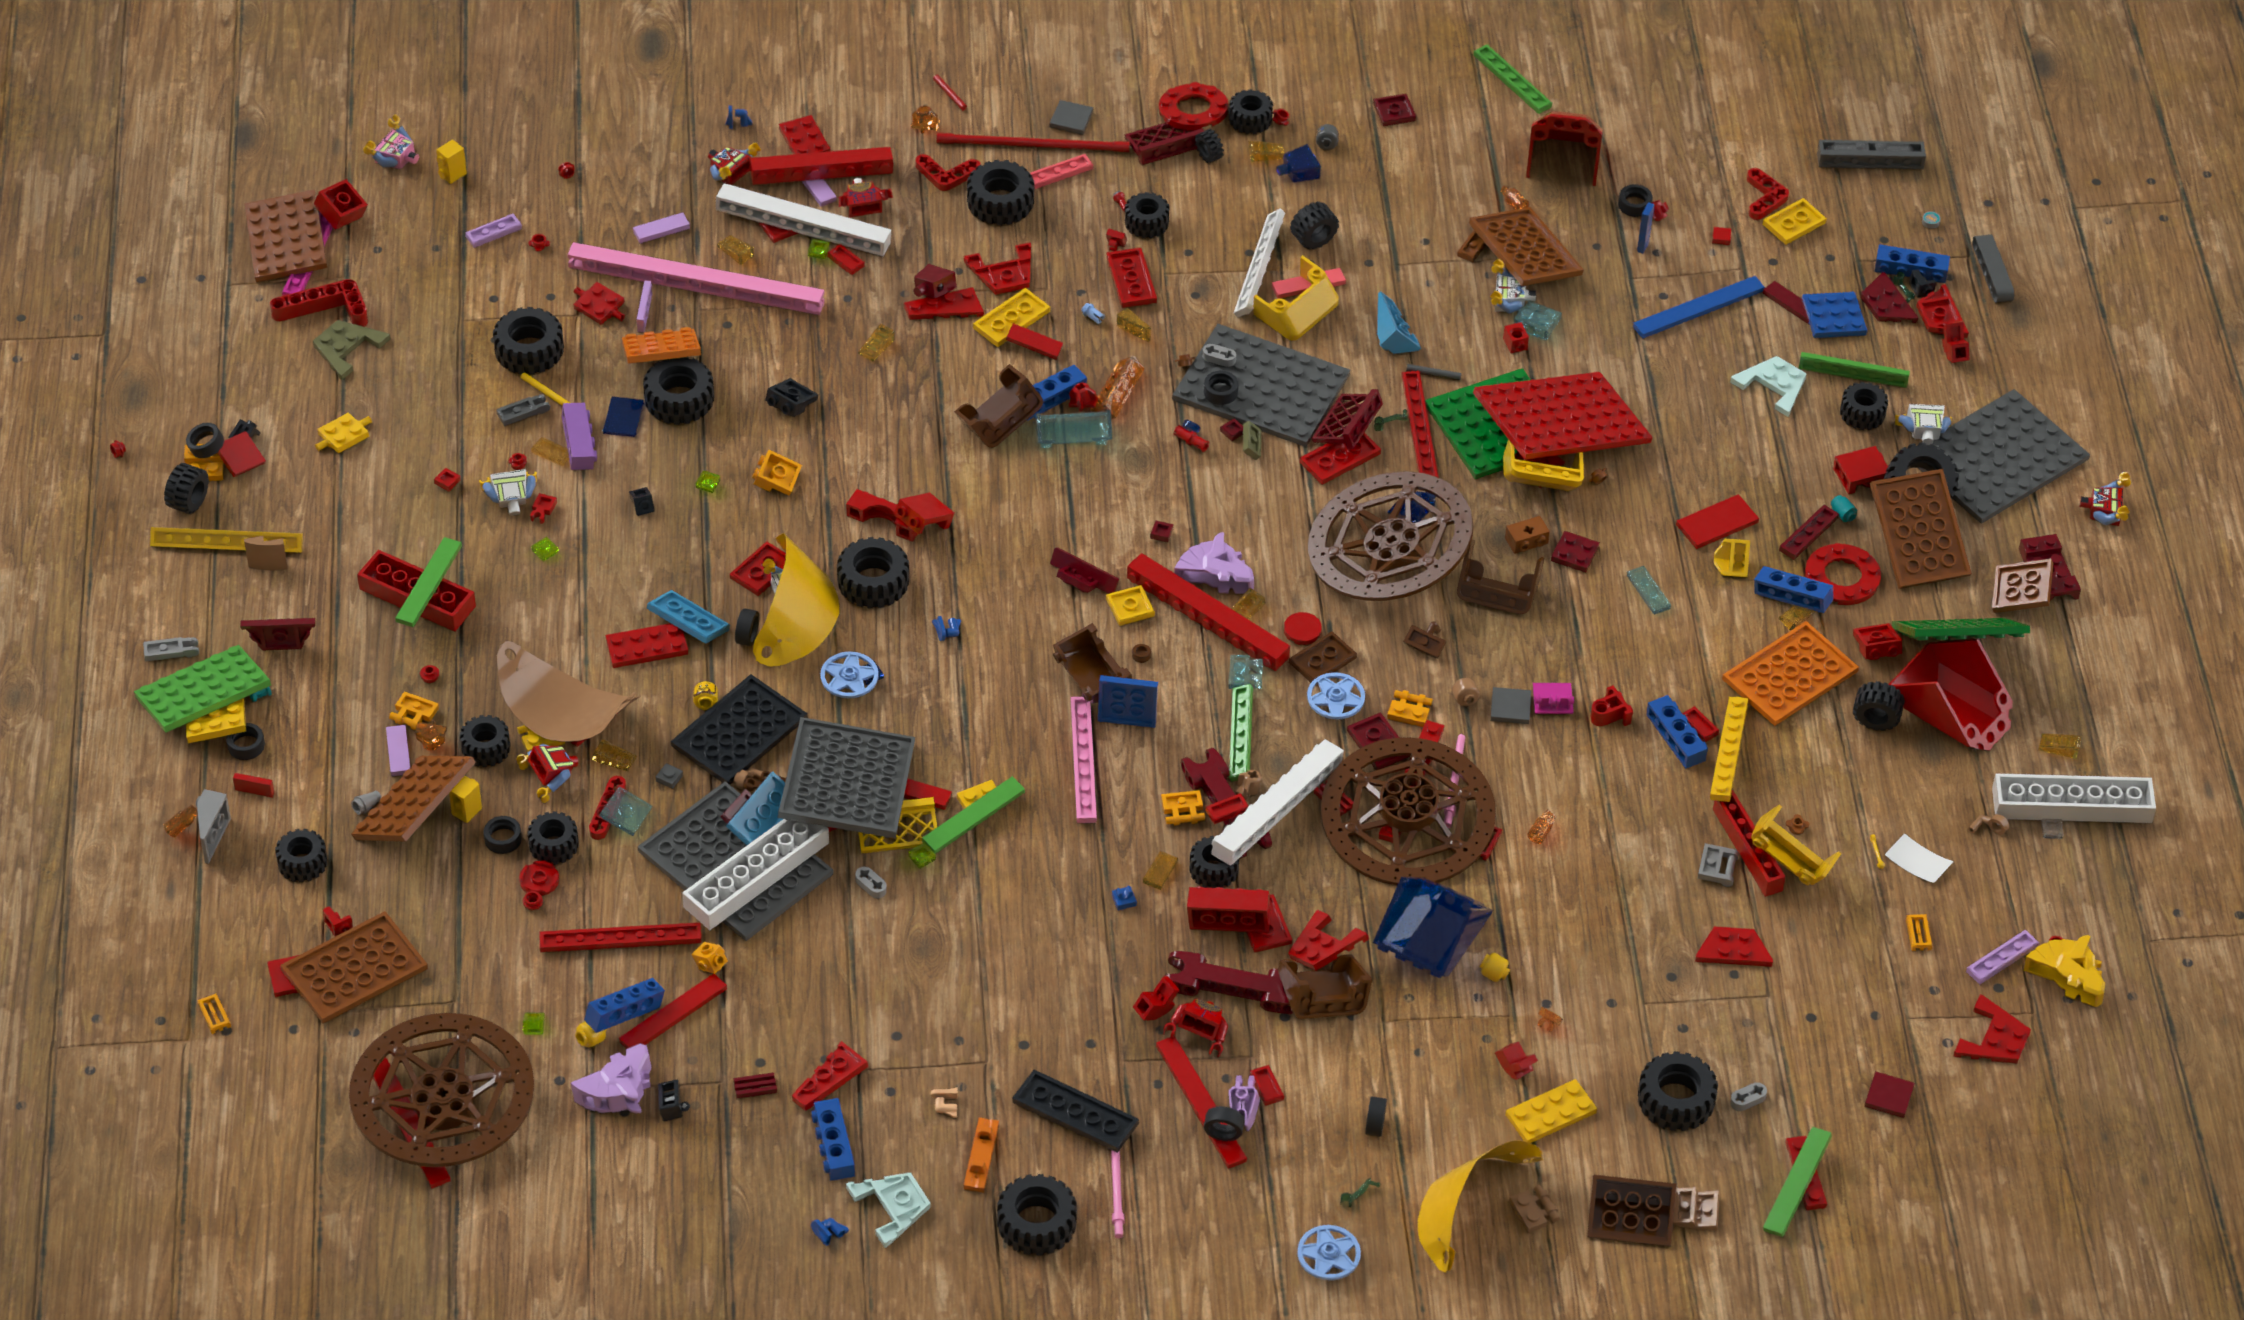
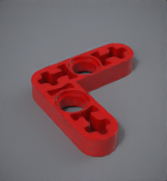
M926 154L918 155L915 159L917 170L941 191L951 190L966 182L971 172L981 165L977 159H969L945 171ZM931 171H937L938 173H937V174H931L930 172H931ZM961 173L963 176L957 177L955 174Z
M1759 168L1748 170L1747 182L1765 194L1750 205L1748 215L1753 220H1761L1788 201L1789 190ZM1764 184H1770L1772 187H1765ZM1764 202H1772L1773 204L1767 205Z

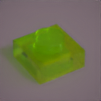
M812 239L808 249V257L825 259L830 248V242Z
M703 470L695 483L696 488L713 493L721 481L720 475Z
M547 537L531 546L532 551L542 561L558 553V547Z
M925 842L908 851L909 858L919 869L936 860L935 853Z

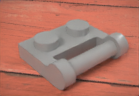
M1705 843L1698 879L1718 882L1723 886L1731 887L1734 881L1732 876L1735 862L1739 858V852L1735 849ZM1722 857H1727L1728 859L1725 874L1719 873Z

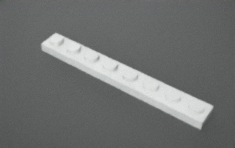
M1281 208L1267 215L1234 310V314L1238 318L1248 315L1253 310L1254 296L1257 295L1262 284L1263 275L1266 272L1271 252L1279 235L1280 226L1283 223L1285 212Z

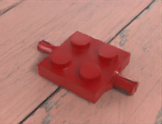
M596 282L587 291L579 287L574 289V294L580 296L573 304L575 310L600 325L611 317H615L620 321L624 320L625 314L618 311L625 303V299L621 295L599 282Z

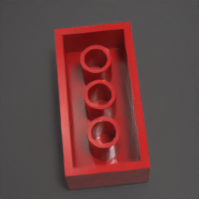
M1189 887L1187 901L1189 929L1269 933L1271 919L1269 891L1262 889Z

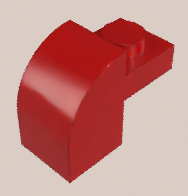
M1963 322L1944 323V339H1942V344L1947 359L1952 363L1969 361V342L1964 340Z
M1163 976L1154 991L1142 992L1133 1008L1144 1021L1156 1020L1167 1014L1175 1006L1173 999L1179 992V988L1169 976Z
M1519 1041L1511 1043L1495 1052L1502 1068L1515 1080L1532 1072V1064L1538 1061L1535 1054L1526 1056Z

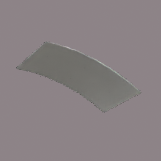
M1903 834L1885 854L1903 869L1932 883L1953 863V861L1938 856L1922 847L1906 834Z

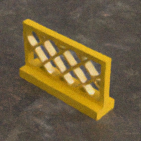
M934 798L903 801L898 826L903 828L904 831L900 836L896 835V840L893 844L885 843L883 840L886 837L881 836L879 839L873 834H865L863 837V833L858 832L861 854L926 846L922 842V835L927 830L931 832L937 828ZM931 814L932 819L928 824L920 820L922 815ZM903 817H909L913 820L908 827L900 822ZM916 822L924 827L919 834L911 829ZM907 832L916 837L912 842L902 839ZM868 837L876 841L873 846L865 847L864 841Z

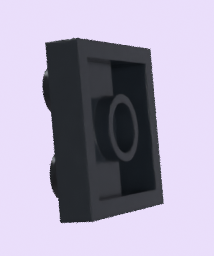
M789 378L769 387L765 401L769 406L780 409L783 414L795 417L804 413L807 405L817 401L819 394Z

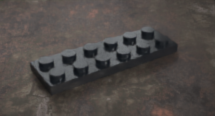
M1035 1069L1012 1097L1014 1104L1117 1153L1139 1125L1138 1118Z

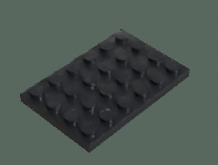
M750 674L671 740V746L722 783L727 782L730 785L738 772L748 770L799 726L800 717L808 718V713Z

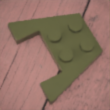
M337 320L313 340V346L329 362L330 367L333 371L337 372L338 377L343 380L353 372V366L342 360L365 340L380 349L391 339L388 333Z

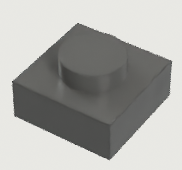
M665 764L656 775V782L673 789L682 778L683 771Z

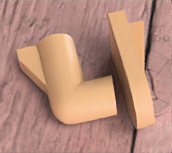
M958 1088L935 1089L931 1091V1097L935 1098V1110L937 1113H945L953 1118H957V1104H944V1099H957Z

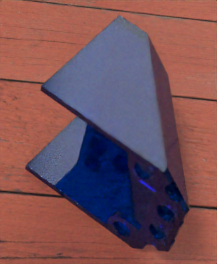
M1401 877L1372 943L1378 945L1377 949L1385 953L1389 951L1395 953V957L1399 960L1412 961V965L1418 969L1431 970L1430 974L1435 977H1446L1456 967L1491 916L1493 910L1475 899L1426 878Z

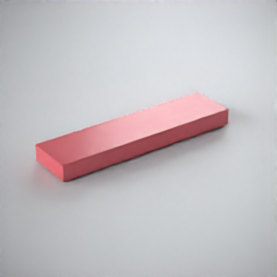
M1083 154L1033 171L1030 174L1034 179V189L1092 170L1093 164L1087 155Z
M1340 268L1325 271L1333 287L1346 284V279ZM1301 276L1272 282V288L1277 299L1302 294L1312 285Z

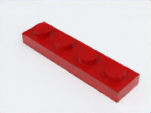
M1806 1135L1786 1138L1785 1144L1792 1167L1807 1138ZM1817 1169L1802 1197L1806 1211L1827 1207L1826 1197Z

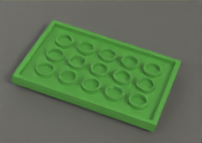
M237 645L219 654H214L201 662H196L185 669L178 670L174 674L160 678L156 682L144 685L140 689L135 690L134 694L166 733L271 686V682L240 645Z

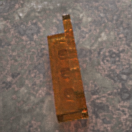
M1135 356L1118 361L1098 395V402L1095 408L1091 407L1092 413L1104 410L1110 419L1118 416L1145 370Z

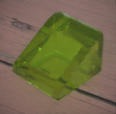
M525 1012L523 1033L525 1035H542L544 1033L545 1013Z

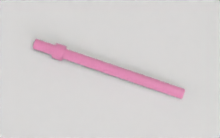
M1460 734L1457 738L1456 751L1463 754L1465 736ZM1452 770L1451 781L1458 785L1459 775ZM1455 805L1444 808V823L1447 828L1452 826V820L1456 813Z
M1111 1150L1114 1206L1112 1224L1115 1229V1238L1120 1239L1123 1237V1224L1125 1223L1124 1213H1122L1120 1152L1117 1153Z

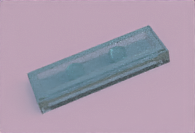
M1644 566L1627 571V577L1654 615L1671 609L1670 602Z

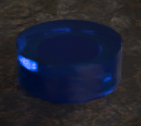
M1187 419L1182 424L1183 428L1190 432L1194 431L1197 435L1201 429L1198 424Z

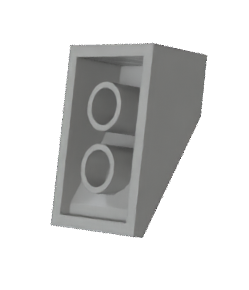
M204 789L201 796L197 797L196 807L205 863L209 864L231 820L227 794Z

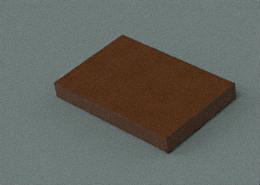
M1331 631L1289 658V664L1311 683L1317 677L1327 673H1334L1355 660L1357 653Z

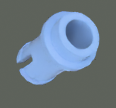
M1086 303L1082 307L1081 312H1083V315L1088 316L1097 324L1102 322L1097 316L1104 320L1105 315L1095 309L1093 304Z

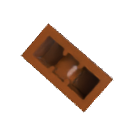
M1541 516L1507 525L1505 539L1513 553L1516 554L1548 544L1550 531Z

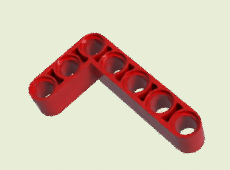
M352 279L283 295L270 301L272 319L278 322L345 305L352 324L363 327L368 324L365 303L356 282Z

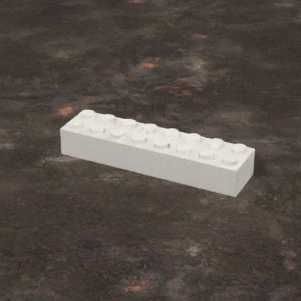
M1995 774L1992 786L1995 814L2003 815L2007 819L2152 823L2156 811L2152 778Z
M783 819L682 892L683 907L709 930L713 929L829 844V829L822 825Z

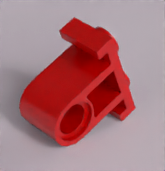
M1614 685L1607 687L1605 697L1593 702L1590 720L1596 726H1605L1623 719L1625 727L1631 724L1633 709L1625 702L1622 693L1617 691Z

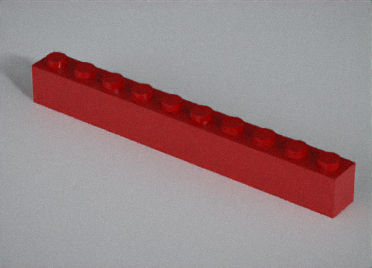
M1143 553L1127 565V579L1132 583L1142 585L1146 592L1153 594L1162 602H1166L1175 610L1182 612L1191 620L1201 624L1205 629L1212 631L1221 639L1231 643L1235 648L1260 661L1264 666L1276 671L1290 658V645Z

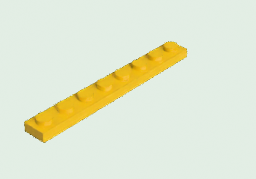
M151 527L150 546L246 550L244 539L263 536L264 541L283 539L285 552L301 553L303 533Z
M1729 697L1710 800L1730 802L1747 714L1748 698Z

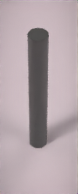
M1407 364L1406 370L1420 371L1421 374L1461 380L1462 375L1459 372Z

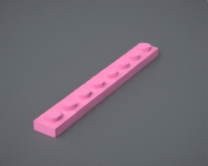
M1071 697L1077 823H1096L1090 701L1086 702L1084 697Z

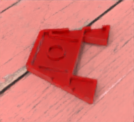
M1031 242L1015 245V251L1019 259L984 266L979 253L964 256V263L995 295L1030 288Z
M1317 910L1289 950L1288 955L1290 959L1317 971L1337 959L1339 953L1345 950L1349 952L1355 948L1354 945L1360 941L1364 943L1370 938L1366 932L1356 927L1341 941L1322 932L1321 930L1332 920L1328 914Z
M1980 994L1973 1012L1991 1018L1992 1021L1981 1045L1960 1038L1953 1056L1957 1058L1971 1056V1059L1979 1060V1057L1990 1058L1991 1061L2017 1064L2030 1036L2031 1029Z

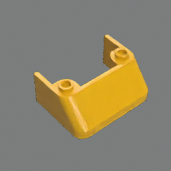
M1303 255L1300 257V276L1312 285L1291 303L1284 299H1275L1270 304L1258 295L1254 296V315L1286 339L1292 341L1301 338L1339 304V296L1325 271Z
M1508 439L1503 455L1504 477L1508 481L1565 491H1572L1582 484L1584 479L1583 452L1576 453L1572 468L1515 459L1514 446Z
M1779 804L1759 819L1751 836L1752 842L1756 847L1762 848L1799 877L1803 884L1814 885L1827 876L1842 853L1838 851L1826 860H1822L1773 821L1782 808Z

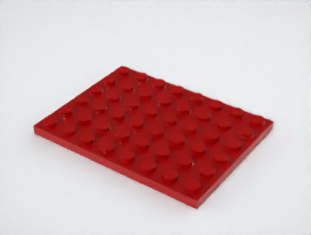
M1601 372L1475 387L1473 394L1524 460L1651 443L1653 438Z

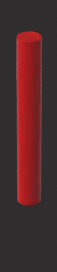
M938 74L933 77V80L962 111L967 108V105Z

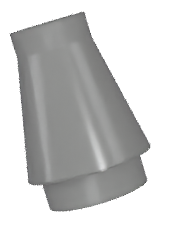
M375 790L371 793L356 796L351 805L358 815L366 814L373 806L380 802L382 797Z

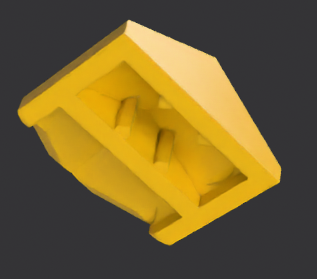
M1725 538L1714 553V565L1722 576L1747 578L1750 540Z

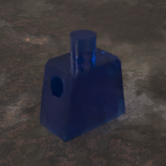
M1306 144L1283 155V164L1276 166V170L1279 176L1288 174L1291 181L1295 183L1320 179L1321 165L1309 145Z

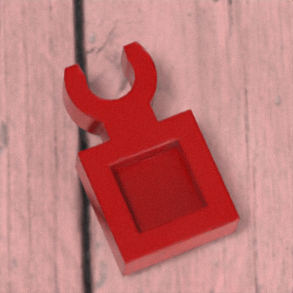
M539 493L532 505L531 521L533 522L536 517H540V524H543L545 514L551 515L556 506L557 497Z

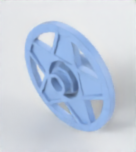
M842 652L830 657L823 664L820 673L821 682L824 688L835 696L857 698L869 693L875 687L878 681V668L875 662L864 654ZM847 657L843 664L833 663L838 659ZM859 659L864 660L870 666H860ZM825 671L834 677L829 684L825 679ZM874 677L868 687L865 688L863 680ZM847 688L854 693L840 692V690Z
M1327 673L1311 682L1307 691V700L1310 707L1317 714L1329 719H1345L1361 710L1365 702V691L1360 682L1350 675ZM1330 678H1340L1343 680L1334 683ZM1318 684L1321 692L1311 696L1312 690ZM1354 685L1359 690L1361 697L1351 692ZM1317 706H1328L1330 713L1321 710ZM1344 706L1355 707L1349 712L1342 713Z
M1322 1225L1312 1228L1302 1236L1298 1244L1297 1255L1301 1266L1310 1275L1323 1280H1337L1348 1276L1356 1269L1360 1261L1361 1250L1357 1239L1346 1229L1334 1225ZM1330 1231L1338 1232L1346 1237L1334 1239ZM1317 1233V1243L1304 1244L1309 1237ZM1353 1247H1355L1356 1251L1354 1262L1346 1255ZM1303 1257L1316 1260L1314 1270L1305 1262ZM1332 1267L1343 1270V1272L1337 1274H1327Z

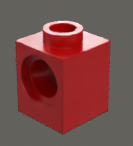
M1522 323L1504 326L1503 340L1510 353L1528 350L1529 336Z

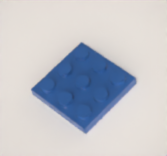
M1855 292L1802 295L1814 338L1863 336L1867 334V328Z
M1100 675L1098 721L1155 728L1158 682Z

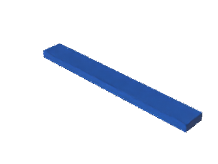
M1756 276L1636 321L1633 323V328L1643 339L1763 292L1765 287Z

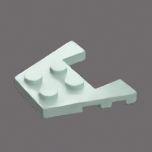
M1776 356L1733 375L1730 383L1744 390L1750 383L1756 380L1782 396L1775 404L1774 409L1788 417L1806 379V373Z
M911 1173L886 1176L882 1180L875 1181L867 1179L863 1183H846V1189L855 1202L875 1193L893 1222L876 1229V1235L884 1248L888 1247L931 1208L930 1201Z

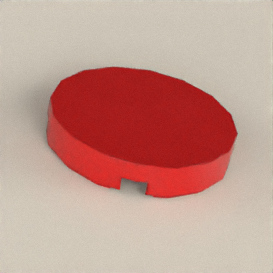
M1308 612L1294 613L1287 617L1284 622V634L1288 640L1291 639L1295 644H1312L1321 636L1322 624L1320 620Z
M534 861L533 864L529 866L527 864L520 871L519 882L521 888L526 893L536 891L541 896L553 892L558 886L559 873L555 866L549 862Z

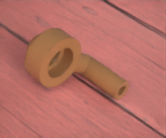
M754 768L748 771L741 770L734 778L736 788L745 790L744 783L746 779L753 776L760 778L763 771Z
M1995 814L1992 818L1980 815L1969 826L1968 830L1970 833H1975L1984 823L1989 825L1994 833L2002 835L2008 830L2009 823L2003 815Z

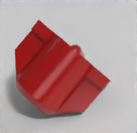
M1078 383L1069 392L1071 399L1069 407H1078L1080 412L1083 411L1084 407L1095 408L1098 402L1096 391L1091 389L1087 383Z

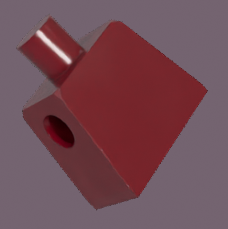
M928 264L914 277L915 288L913 292L917 297L925 295L937 298L957 288L955 272Z

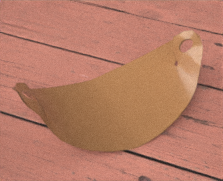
M505 641L500 645L497 653L499 685L506 704L526 727L545 739L567 742L591 738L601 733L617 713L619 714L630 703L641 697H634L637 692H633L630 696H622L595 689L521 649V646L513 642ZM506 649L513 651L515 655L514 660L507 658L505 654Z

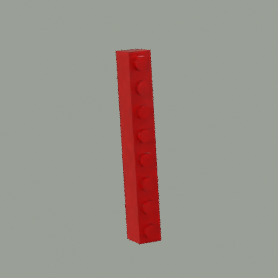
M890 147L755 157L750 158V173L753 185L893 173V155Z

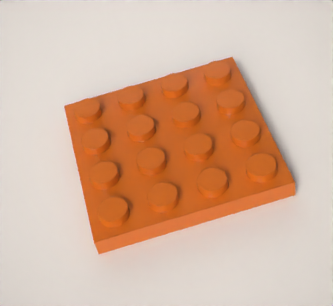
M690 327L681 328L680 331L667 329L663 330L662 333L650 331L645 332L644 335L627 334L626 337H622V345L628 364L701 355V348L695 330Z

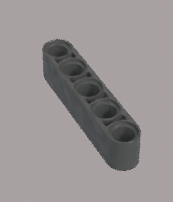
M1993 235L1974 236L1972 240L1973 249L1993 301L1995 303L2013 301L2014 288Z

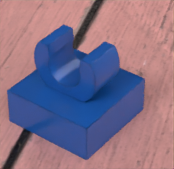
M1131 886L1112 890V898L1117 910L1137 906Z

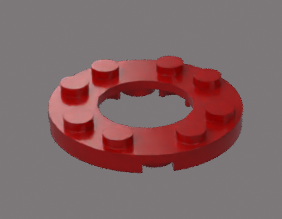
M1198 82L1170 88L1159 100V114L1162 115L1164 121L1175 128L1183 130H1199L1209 125L1213 127L1226 118L1229 109L1228 99L1222 91L1215 86ZM1191 97H1194V99L1201 97L1209 102L1210 108L1199 114H1187L1177 108V103H1180L1181 100H1189Z
M1835 543L1823 546L1810 555L1806 563L1805 578L1833 585V601L1838 602V605H1855L1867 601L1877 592L1881 580V571L1877 561L1867 551L1853 545ZM1840 560H1843L1845 563L1855 564V567L1860 569L1862 575L1857 583L1841 586L1831 582L1826 577L1825 568L1833 561L1840 562Z

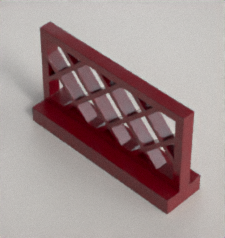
M1165 122L1124 134L1127 142H1130L1131 148L1138 155L1139 163L1145 165L1196 150L1198 147L1195 146V143H1197L1195 136L1204 130H1183Z
M1371 389L1369 394H1341L1313 435V443L1346 444L1347 449H1354L1383 405L1379 390Z

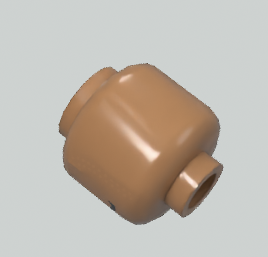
M1461 678L1452 687V693L1457 703L1461 706H1471L1480 697L1478 687L1470 678Z

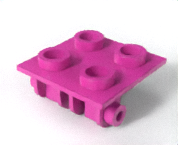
M1533 683L1535 714L1574 713V696H1572L1571 683Z

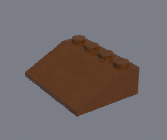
M1593 1174L1587 1237L1671 1246L1677 1184Z

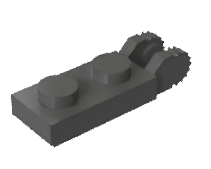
M542 394L498 408L496 412L502 424L507 426L538 413L543 414L550 410L551 406L548 402H545L546 398Z

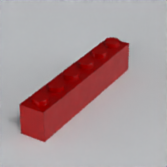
M1732 790L1730 802L1714 801V813L1764 896L1782 892L1785 875L1775 858L1753 844L1751 836L1755 825L1735 792Z

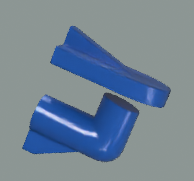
M729 106L725 124L729 125V129H733L732 106ZM735 109V117H740L741 126L752 125V120L748 116L747 110Z
M938 616L937 620H932L939 641H945L946 637H957L959 635L961 619H948L949 628L946 629L942 616Z
M828 1218L822 1222L816 1219L811 1222L813 1232L826 1246L830 1245L832 1236L828 1230L829 1228L838 1238L849 1232L848 1227L837 1223L833 1218Z

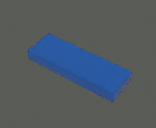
M1647 203L1642 213L1637 252L1644 253L1649 244L1654 204Z

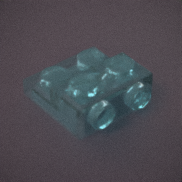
M1529 300L1526 306L1522 307L1516 315L1514 324L1521 322L1527 334L1547 341L1560 321L1562 313Z

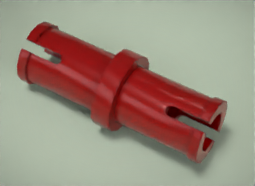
M1181 425L1175 428L1173 435L1184 440L1187 445H1193L1203 452L1208 449L1210 442L1199 437L1196 432H1190Z

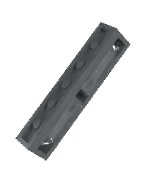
M1819 140L1817 158L1819 167L1924 169L1926 153L1924 142Z

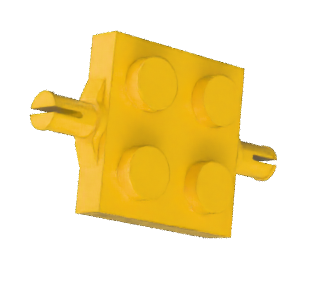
M350 413L344 414L317 429L318 435L323 438V441L315 444V448L320 451L330 447L337 453L350 448L370 437L369 431L364 427L372 423L371 418L367 416L359 421Z

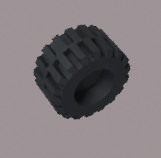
M1249 89L1247 91L1241 90V92H1237L1235 96L1231 97L1229 121L1233 129L1239 130L1240 133L1244 132L1248 135L1253 133L1254 135L1258 132H1264V130L1271 126L1273 102L1269 96H1266V93H1261L1260 90L1254 91Z
M1149 192L1137 193V196H1131V199H1128L1125 205L1126 229L1131 234H1135L1136 237L1141 236L1145 239L1146 237H1158L1160 233L1164 234L1169 227V203H1167L1166 199H1163V196L1156 195L1153 192L1152 194Z
M1317 201L1300 209L1294 215L1290 226L1292 234L1300 244L1308 250H1314L1333 239L1339 228V220L1325 203Z
M1856 382L1853 383V386L1849 385L1844 390L1840 406L1842 420L1846 421L1848 426L1852 425V428L1872 430V428H1877L1885 420L1888 396L1883 389H1879L1878 385H1872L1870 382H1860V384Z
M186 463L177 465L171 472L165 486V504L170 508L187 514L195 513L202 505L207 494L209 484L207 472Z
M1880 681L1875 683L1868 682V684H1863L1859 687L1857 691L1853 715L1856 721H1859V724L1865 725L1868 729L1872 728L1876 731L1891 730L1900 723L1905 703L1904 696L1899 689H1895V686H1890L1888 683H1880Z
M479 715L478 718L473 717L471 718L472 721H467L465 726H462L460 732L463 756H472L476 762L474 765L477 767L483 765V767L491 765L492 767L495 766V763L500 764L503 762L502 759L508 757L507 753H510L511 747L509 730L503 720L500 721L498 717L492 718V715H487V717ZM482 740H491L488 742H480Z
M553 811V813L545 812L544 815L540 814L537 816V819H533L528 827L529 850L532 856L537 858L538 861L554 863V865H557L558 862L564 863L566 859L570 860L573 854H576L579 847L577 826L572 817L569 815L565 816L563 812L558 814L557 811ZM553 836L560 837V838L553 839V840L547 839V838L553 837Z
M295 829V832L289 831L287 835L281 837V840H278L275 853L279 872L281 875L284 874V878H290L293 882L299 880L300 883L304 882V880L312 881V878L319 877V873L323 874L324 868L327 867L328 859L325 842L320 834L316 835V832L313 830L309 832L308 829H303L302 831ZM300 854H308L304 857H295Z
M1210 836V838L1204 837L1202 841L1198 840L1195 842V846L1191 848L1189 871L1192 879H1196L1198 885L1203 884L1202 887L1223 888L1224 885H1231V882L1236 880V876L1239 873V859L1230 866L1213 856L1211 853L1214 836ZM1209 861H1218V862H1221V863H1220V864H1211V863H1208V862H1209Z

